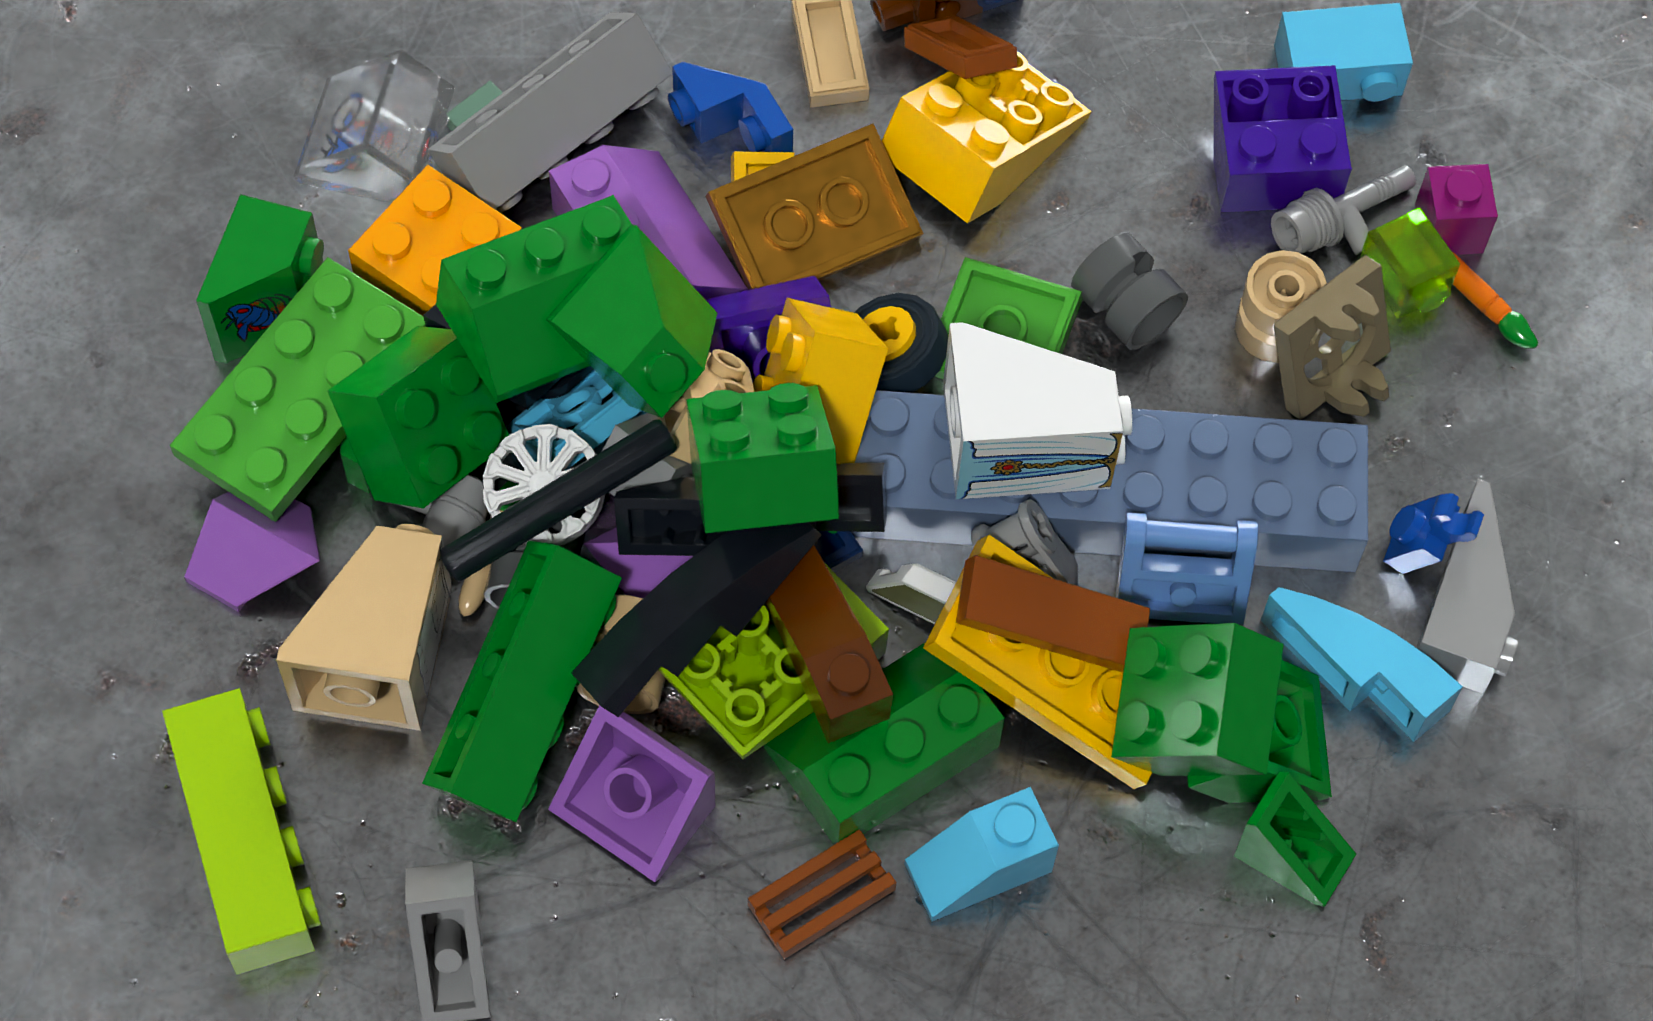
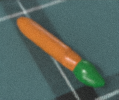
M1433 247L1428 250V257L1436 269L1484 313L1487 318L1498 325L1505 339L1523 349H1535L1538 346V340L1523 315L1512 311L1503 298H1500L1460 257L1447 247Z

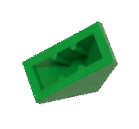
M1282 771L1278 772L1248 820L1234 854V857L1314 905L1323 907L1326 906L1356 856V852L1291 774Z

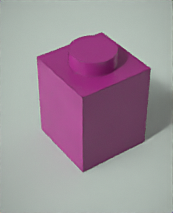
M1489 164L1433 166L1427 168L1415 202L1423 257L1428 256L1429 249L1440 246L1447 247L1456 255L1484 253L1498 218Z

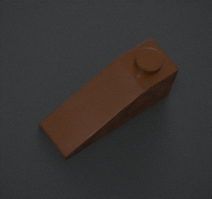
M813 545L765 603L828 743H831L890 719L893 692L866 633Z

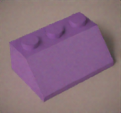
M602 145L549 171L552 207L557 216L614 195L631 223L640 228L704 299L748 290L659 151Z

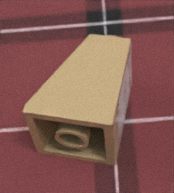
M401 524L396 528L375 527L279 647L276 661L293 711L421 731L452 594L450 574L440 557L441 549L444 547L442 535H436L429 529L415 524Z

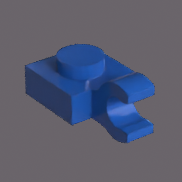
M1452 493L1440 494L1403 507L1391 523L1389 531L1391 540L1383 562L1402 574L1441 562L1447 545L1455 542H1469L1477 537L1484 514L1479 510L1469 514L1459 513L1460 506L1457 505L1459 497Z

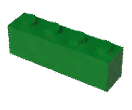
M528 540L422 784L488 814L517 822L521 811L529 805L535 795L537 773L547 750L556 743L564 725L563 713L574 688L580 684L571 672L590 653L600 628L612 616L616 605L615 593L622 577L559 545Z

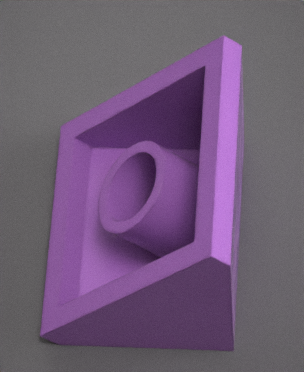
M599 705L548 810L653 882H656L663 876L716 806L715 773L625 712H622L617 717Z

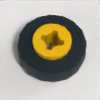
M895 293L877 297L860 306L854 312L865 321L888 347L877 391L912 393L924 387L940 371L946 358L948 334L935 308L917 295Z

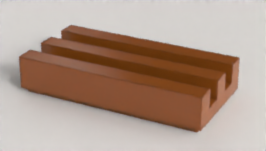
M859 829L748 898V907L783 959H786L895 891L897 882L890 872L886 873L883 869L881 859L875 851L869 849L867 839ZM853 856H856L858 859L855 863L771 914L768 910ZM867 874L873 881L872 883L787 936L781 929V927L829 899Z

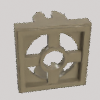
M1365 255L1273 325L1285 407L1288 412L1300 420L1325 401L1342 413L1365 417L1370 413L1369 403L1363 394L1357 390H1362L1371 397L1383 402L1389 398V389L1383 373L1374 366L1377 361L1391 351L1382 266ZM1361 322L1363 329L1362 336H1360V327L1358 326V324H1360ZM1323 332L1331 337L1326 344L1318 347ZM1360 339L1359 342L1342 354L1341 347L1345 341L1356 342ZM1315 357L1321 359L1323 369L1312 378L1306 377L1304 366Z

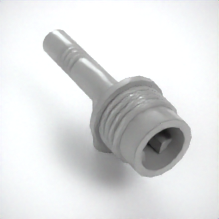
M1404 165L1335 198H1332L1326 191L1319 188L1306 191L1302 197L1290 202L1286 208L1275 212L1272 216L1271 228L1276 243L1281 250L1302 254L1307 251H1315L1323 246H1333L1341 241L1344 234L1355 255L1369 250L1377 245L1360 212L1413 188L1416 184L1414 172L1410 167Z

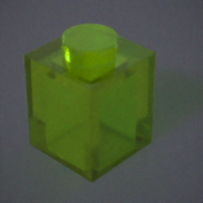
M1421 207L1369 231L1360 258L1367 255L1382 266L1385 302L1397 319L1417 309L1421 313L1429 312L1444 303L1451 295V287L1460 266L1459 261Z

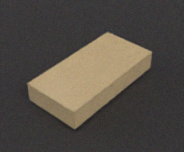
M791 0L792 16L810 108L868 101L870 88L852 0Z

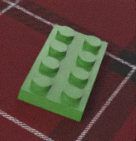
M327 257L173 440L170 448L174 457L276 522L346 437L327 391L416 326L426 327L424 317Z

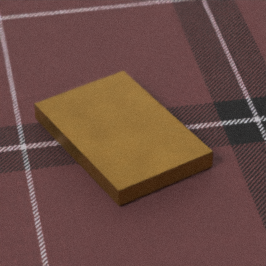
M874 123L711 190L705 196L748 290L815 276L820 281L914 241L924 234Z

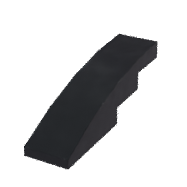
M836 463L839 519L809 523L818 531L884 532L887 520L885 463ZM693 477L620 490L615 493L614 505L619 555L694 556L727 532L705 533Z
M809 522L725 532L669 574L624 615L571 672L572 675L601 707L619 717L661 666L678 677L720 626L737 637L822 534Z

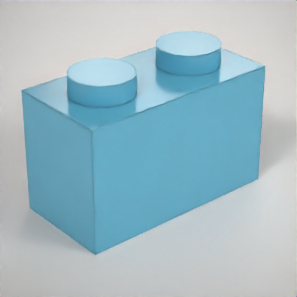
M1400 3L1282 12L1274 43L1278 68L1335 65L1341 100L1366 99L1378 102L1393 96L1403 95L1413 60Z

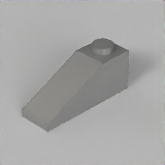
M1478 479L1463 514H1469L1478 510L1484 514L1479 532L1472 541L1455 542L1452 544L1416 648L1436 662L1460 685L1484 694L1494 673L1506 676L1513 660L1518 640L1507 637L1515 616V610L1491 483Z

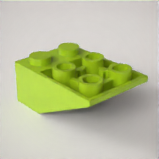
M826 565L866 633L873 651L879 660L886 653L889 628ZM766 603L737 637L720 626L678 677L662 666L658 669L742 759L814 712Z

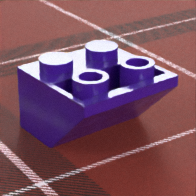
M1335 65L1215 71L1213 162L1221 213L1282 210L1290 202L1299 199L1306 191L1313 188L1326 191L1332 198L1344 194L1352 167Z

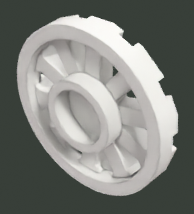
M552 424L534 425L522 430L520 429L505 437L489 456L483 474V500L491 518L501 513L500 509L503 505L526 498L572 470L565 469L577 454L584 453L587 460L597 455L596 452L581 436L572 430ZM535 438L538 439L537 462L534 461L525 448V442ZM556 438L565 440V446L552 461L553 440ZM510 452L514 453L524 467V471L504 465L503 460ZM498 478L519 484L495 491V480ZM605 495L584 507L586 512L580 519L573 518L570 515L560 521L562 523L561 532L551 534L548 528L529 541L560 546L578 538L590 528L598 517Z

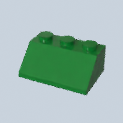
M614 195L441 259L436 305L496 403L590 366L546 319L632 224Z
M925 643L882 669L893 692L890 719L828 743L813 712L764 745V749L834 845L859 829L865 834L999 748L1005 719L982 687L923 649Z

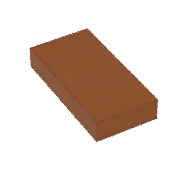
M956 15L908 24L907 27H904L905 48L964 79L1017 68V47Z

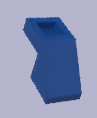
M686 62L672 66L673 92L668 94L670 108L675 119L682 127L690 125L701 144L739 127L741 136L751 152H793V128L765 83Z

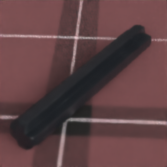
M660 419L651 421L443 547L440 557L444 566L457 581L468 578L674 453L677 449L674 438Z

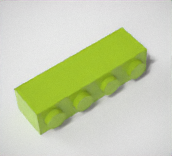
M238 688L162 710L226 953L236 975L314 952L315 949L309 929L320 926L321 921L311 887L298 890L292 868L303 865L304 860L294 826L283 829L280 827L275 808L286 805L287 800L277 766L264 769L259 748L269 746L271 743L261 708L248 710L242 692Z

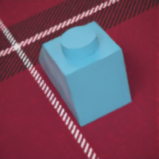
M1028 787L969 811L907 857L904 864L929 918L933 922L1051 873L1059 844L1031 787Z

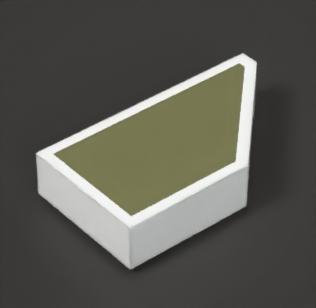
M916 563L902 565L897 573L891 572L888 568L878 569L866 585V590L935 624L956 582Z

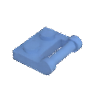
M1126 512L1115 598L1150 608L1149 619L1244 625L1257 551V521L1237 520L1235 526L1152 521L1147 520L1145 513ZM1145 546L1233 553L1232 559L1148 554L1144 553Z

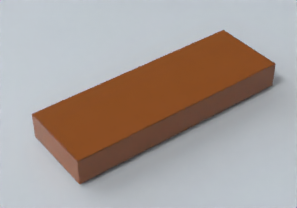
M975 555L965 560L956 623L1123 673L1130 628L1148 627L1150 608Z

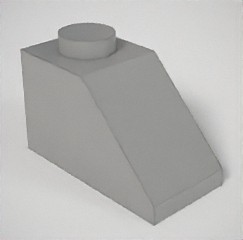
M473 860L406 868L405 905L422 1021H468L491 1018L481 916Z

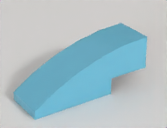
M1278 587L1268 597L1260 621L1311 673L1319 675V681L1349 711L1369 696L1413 742L1451 711L1463 686L1430 657L1394 632L1356 612L1307 594Z

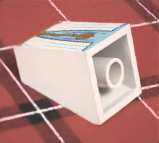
M950 323L943 391L956 499L1110 489L1115 466L1125 463L1124 435H1131L1130 398L1128 395H1118L1115 371L966 323Z

